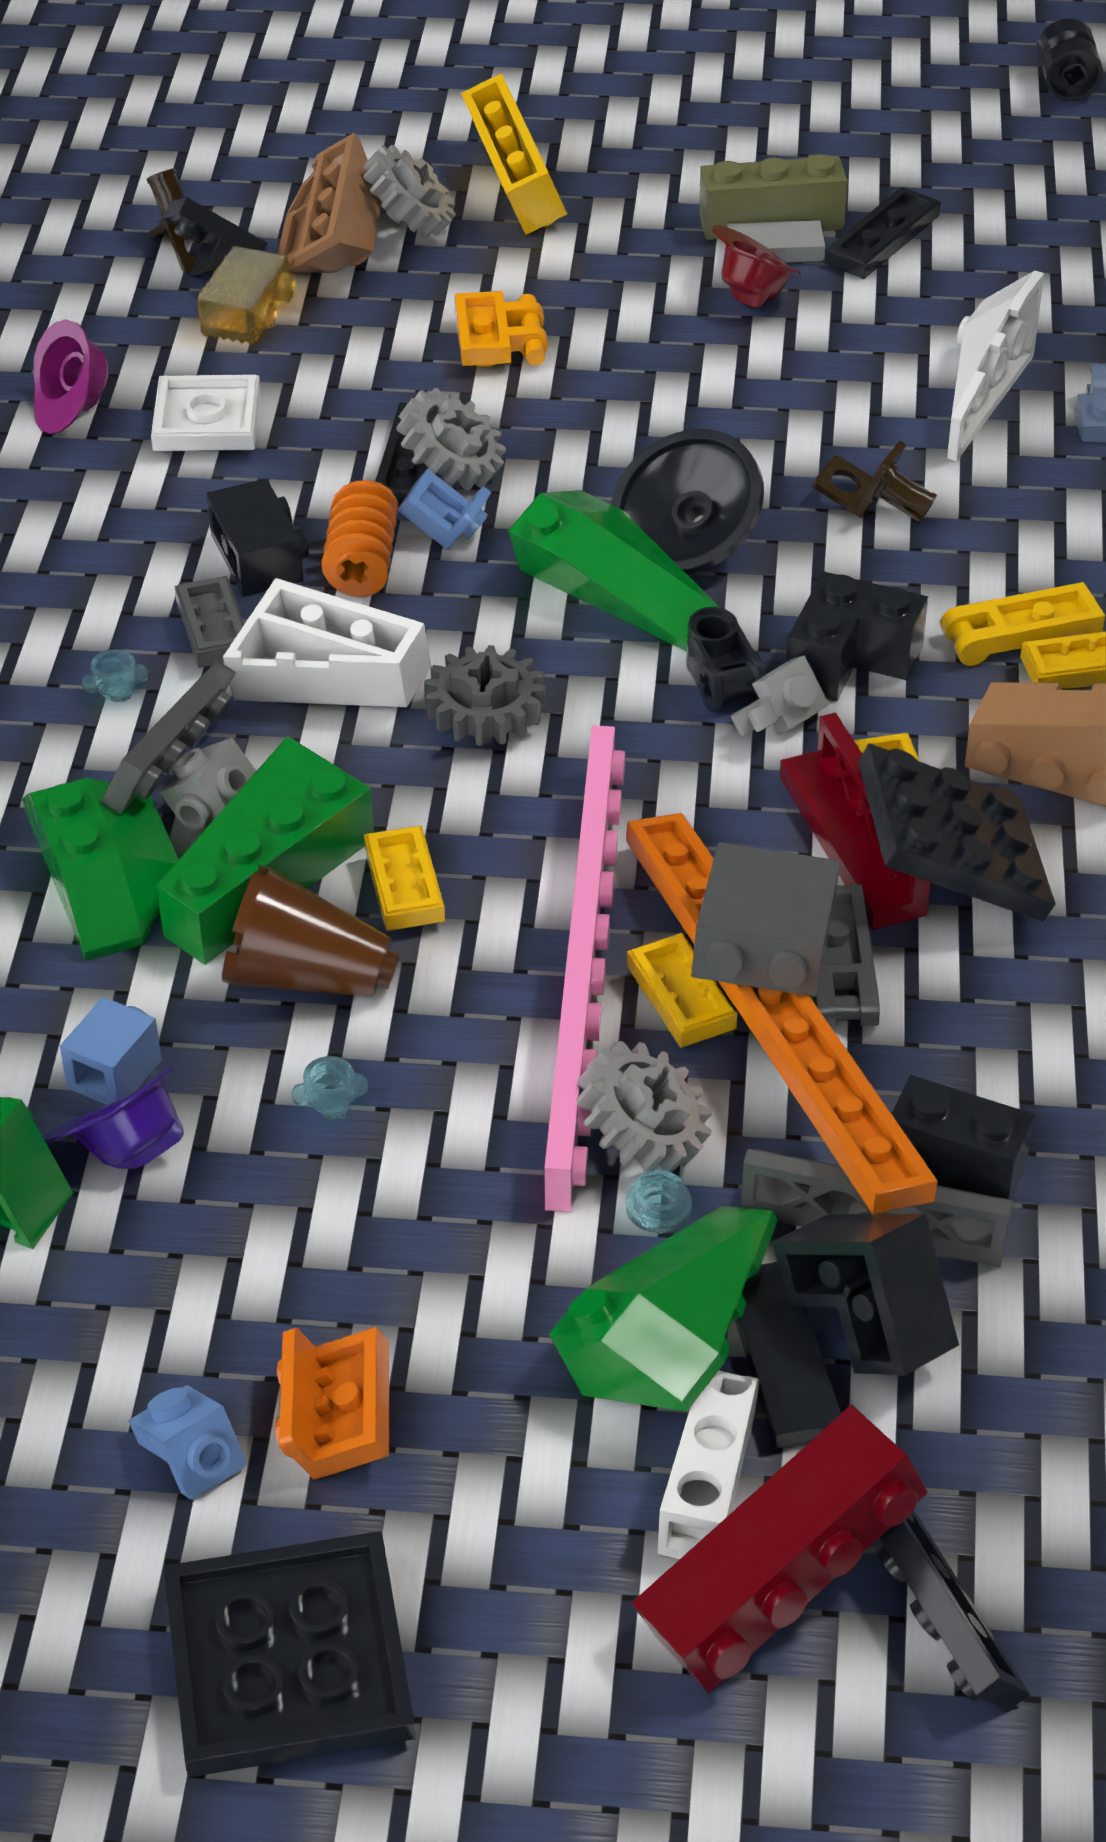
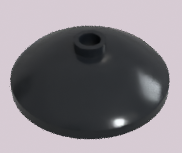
M709 429L685 430L654 442L633 459L616 485L611 505L622 509L688 575L706 570L720 563L744 543L754 529L762 510L764 482L756 460L750 451L734 437ZM704 515L699 521L693 523L697 517Z

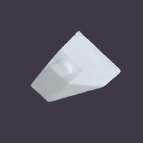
M1039 271L1029 273L984 299L971 317L965 316L957 334V344L961 345L952 409L947 459L957 462L1034 357L1044 273Z

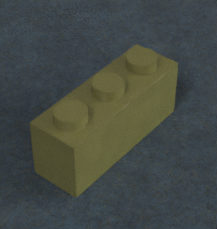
M816 154L802 159L783 160L773 157L760 162L736 163L733 161H721L715 165L701 166L699 216L706 240L719 239L712 231L714 225L726 227L727 223L820 220L822 231L844 230L848 180L840 157Z

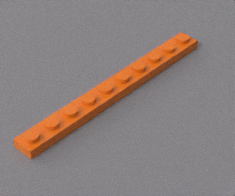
M683 813L627 821V844L693 944H695L696 925L714 858ZM719 982L872 1215L934 1202L938 1183L937 1179L810 996Z

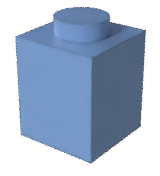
M102 997L60 1045L67 1088L105 1105L136 1092L162 1061L156 1018L149 1016L137 1007H127L106 997Z

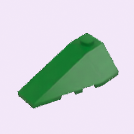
M582 490L539 493L508 530L521 571L686 652L690 616L695 611L705 607L720 608L622 509Z

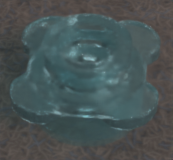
M117 649L107 650L93 658L91 662L92 674L83 677L82 687L87 693L98 692L104 698L113 702H124L132 697L133 689L138 683L145 682L148 679V670L144 665H136L135 658L129 652Z
M335 1056L320 1057L307 1065L303 1073L304 1083L293 1087L292 1098L296 1105L301 1107L311 1106L322 1113L323 1117L327 1120H340L348 1114L349 1104L356 1097L366 1094L368 1082L364 1075L354 1074L353 1067L346 1060Z

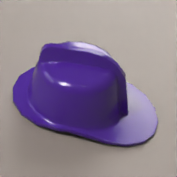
M172 1067L162 1072L133 1094L61 1125L43 1135V1139L48 1143L72 1134L103 1164L118 1169H135L150 1163L178 1143L184 1135L183 1125L162 1082V1078L173 1070Z

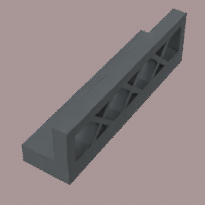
M747 1149L743 1162L742 1208L773 1210L778 1220L777 1222L801 1227L827 1214H872L840 1165L760 1149ZM937 1185L934 1202L878 1214H926L937 1255L1001 1267L1014 1200Z

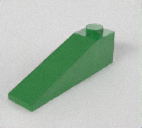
M720 1206L590 1285L581 1295L575 1298L570 1304L569 1310L549 1335L582 1396L687 1412L725 1363L730 1349L725 1335L731 1320L741 1319L747 1303L742 1295V1290L746 1280L757 1274L761 1267L778 1221L773 1210Z

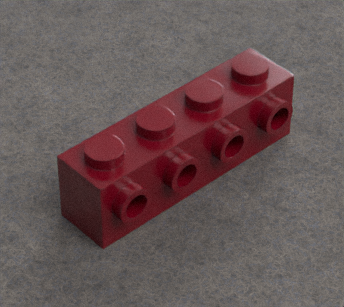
M850 1405L631 1604L655 1637L709 1694L724 1679L740 1672L749 1661L751 1654L774 1633L797 1620L803 1613L807 1603L831 1581L848 1573L858 1563L862 1553L889 1528L904 1522L912 1514L917 1503L928 1494V1491L908 1455L858 1409Z

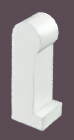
M719 1370L690 1407L660 1507L658 1555L676 1559L682 1558L732 1513L747 1443L754 1420L759 1386L758 1378L730 1374Z

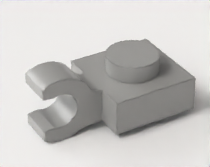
M803 655L789 660L752 683L759 699L734 713L731 718L740 736H744L754 729L756 732L762 731L772 724L776 732L781 733L791 730L827 707L829 703Z

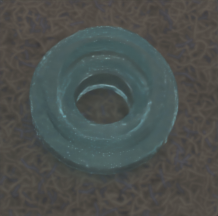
M654 1170L642 1174L629 1189L626 1196V1212L629 1219L637 1227L648 1232L666 1233L674 1231L683 1226L691 1215L692 1198L689 1190L677 1175L668 1171Z

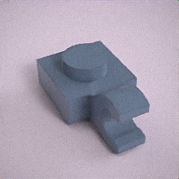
M1090 363L1091 384H1087V394H1078L1075 409L1081 443L1106 442V363Z

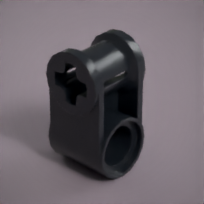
M705 607L695 611L690 616L688 622L686 666L695 680L708 710H719L724 702L749 696L753 700H758L759 697L752 683L766 675L765 668L759 654L753 650L739 626L737 618L728 610L718 607Z

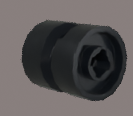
M1072 18L1053 22L1043 30L1038 39L1037 51L1048 90L1056 98L1064 101H1078L1088 97L1097 90L1102 81L1103 67L1091 29L1084 22Z

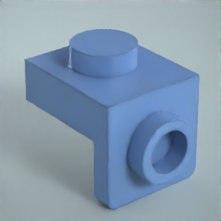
M427 469L417 480L397 511L445 549H448L461 534L470 539L482 525L488 514L481 508L491 492L482 486L468 501Z
M188 1385L183 1388L169 1389L158 1394L148 1403V1409L128 1420L138 1444L168 1462L181 1494L189 1499H195L240 1471L246 1465V1458L223 1405Z

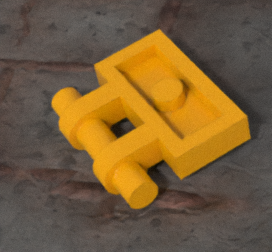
M503 291L455 294V314L462 366L490 367L495 364L511 363V352L520 351L526 356V361L532 366L540 365L545 361V353L549 346L546 331L542 328L545 319L543 308L537 303L534 295L523 294L519 297L518 301L504 302Z

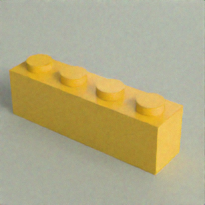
M502 73L462 92L461 95L525 235L541 227H548L554 221L568 215Z

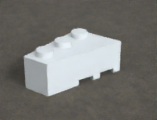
M275 578L223 656L225 665L236 672L230 683L234 701L407 707L431 668L424 623Z

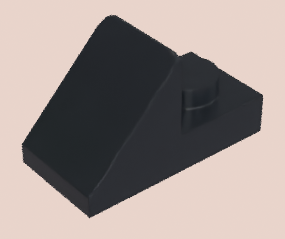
M188 197L171 201L163 216V220L176 226L174 232L181 238L196 244H200L201 241L203 242L190 271V276L202 274L262 253L268 245L264 240Z

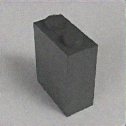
M718 842L696 925L691 977L817 997L834 913L841 860Z

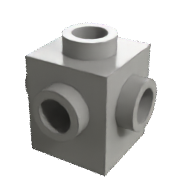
M231 737L202 749L195 748L181 756L171 767L174 775L159 793L175 813L178 820L194 838L203 833L252 777L256 769Z

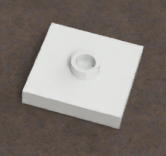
M259 375L159 376L151 433L153 451L255 450L260 399Z

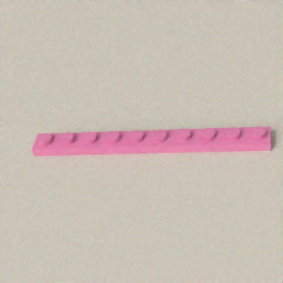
M592 726L544 1168L545 1211L571 1212L574 1186H586L588 1147L578 1146V1137L591 1136V1128H586L583 1123L591 1114V1110L584 1109L576 1103V1099L583 1092L577 1081L597 1055V1050L587 1049L588 1040H600L602 1004L592 1003V995H604L606 958H596L597 950L608 951L610 914H600L601 907L612 908L614 872L605 871V865L616 866L618 830H609V825H620L622 790L612 789L613 785H624L625 751L615 750V727Z

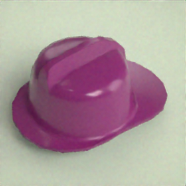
M67 319L55 322L44 332L37 344L34 356L35 421L41 431L51 435L64 431L73 424L82 410H89L95 406L108 379V363L105 354L96 344L88 340L86 332L78 323Z

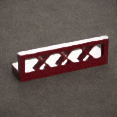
M835 712L820 716L817 751L780 760L779 777L828 858L841 860L839 876L844 885H862L867 921L872 930L927 916L931 882L885 867L858 764L862 752Z

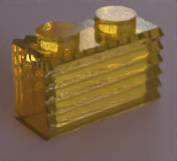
M233 246L232 251H229L228 256H225L224 262H221L217 272H214L213 277H210V281L206 282V287L202 288V293L198 295L201 333L205 337L210 334L214 339L220 336L223 340L229 338L234 342L237 339L241 344L245 341L250 345L254 344L265 328L271 329L274 326L277 310L283 302L289 303L294 295L295 277L290 273L289 257Z

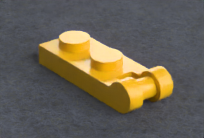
M1080 582L956 606L944 613L940 620V627L950 641L955 642L954 651L960 661L966 666H975L986 660L990 654L1021 649L1022 642L1103 632L1105 614L1085 583Z

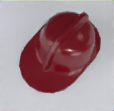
M713 226L712 231L726 245L721 277L729 285L732 295L738 301L751 307L759 308L765 303L766 299H775L780 294L793 272L801 274L800 271L789 267L769 248L749 236L725 226Z

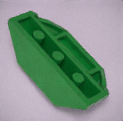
M84 778L31 792L22 798L24 809L85 961L144 945L151 932V924L160 913L156 885L179 860L151 796L146 801L137 796L120 814L101 802L111 782Z

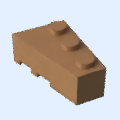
M991 682L969 725L964 767L1106 807V683H1094L1091 690H1061L1060 683Z

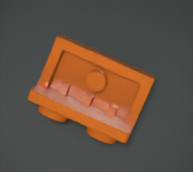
M296 1327L284 1331L282 1359L277 1363V1377L281 1387L280 1416L275 1421V1435L282 1452L287 1457H292L314 1480L388 1457L389 1340L377 1327H373L315 1347L299 1328Z

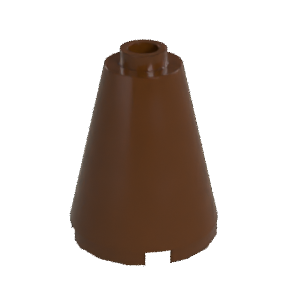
M259 865L258 873L254 872L250 879L232 932L236 934L233 946L238 949L236 953L226 952L222 970V982L234 986L373 997L378 986L389 989L400 954L389 950L392 940L389 936L276 870Z

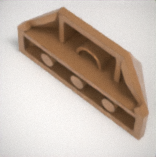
M355 132L318 153L311 165L314 171L302 183L286 214L275 267L280 273H335L349 264L355 266L364 262L373 252L382 202L376 195L370 192L373 185L364 179L367 171L363 166L368 159L362 143Z

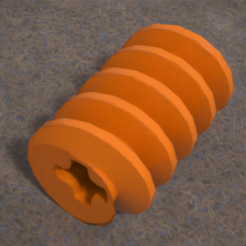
M370 480L354 481L344 485L334 495L330 508L329 526L326 531L321 564L322 572L328 583L339 592L350 596L366 597L379 592L385 586L388 579L398 504L391 489L383 484Z

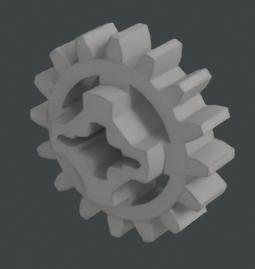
M381 145L364 164L363 168L367 171L364 179L373 185L370 192L381 200V206L386 209V214L398 224L401 221H406L413 232L419 228L425 237H429L431 233L438 236L456 216V213L452 210L455 203L446 197V194L449 192L448 189L437 180L438 176L433 173V167L420 158L419 161L412 160L411 155L406 150L401 154L394 145H391L389 148Z
M434 388L430 394L421 390L415 398H411L400 413L401 422L397 426V431L406 436L401 442L402 447L414 451L415 456L411 461L414 464L425 463L429 467L428 469L435 475H442L445 483L450 487L456 481H459L466 491H469L474 484L480 488L485 486L504 463L501 457L506 452V447L497 443V440L502 435L501 432L496 429H490L488 422L491 418L488 414L480 416L474 412L475 403L469 401L466 405L462 404L457 393L452 391L445 398L438 388Z
M623 1041L617 1042L610 1051L603 1048L586 1067L587 1070L577 1081V1084L584 1091L578 1096L576 1103L584 1109L591 1110V1114L583 1122L585 1127L591 1129L599 1128L604 1134L599 1145L603 1149L609 1148L612 1145L620 1151V1162L624 1165L635 1157L639 1159L644 1173L650 1174L659 1164L666 1174H670L680 1164L685 1167L703 1148L702 1144L711 1135L712 1130L704 1124L712 1115L711 1109L697 1103V1100L704 1093L702 1087L688 1086L684 1079L687 1077L689 1070L685 1066L678 1069L671 1066L668 1053L664 1051L656 1058L651 1057L645 1043L639 1042L632 1051Z

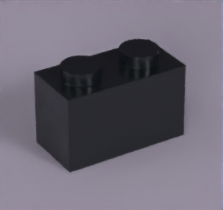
M267 478L207 493L211 536L242 596L267 591L275 578L293 584L304 581L302 559L309 557L305 533L301 527H293L292 516L286 498L284 496L277 497Z
M910 1075L891 1114L937 1179V1185L1012 1200L1027 1166L1035 1114Z

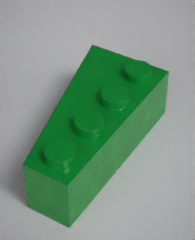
M287 735L156 885L163 937L202 964H208L234 944L236 934L232 932L250 879L254 872L258 873L259 865L270 867L308 889L364 847V834L374 833L371 788Z

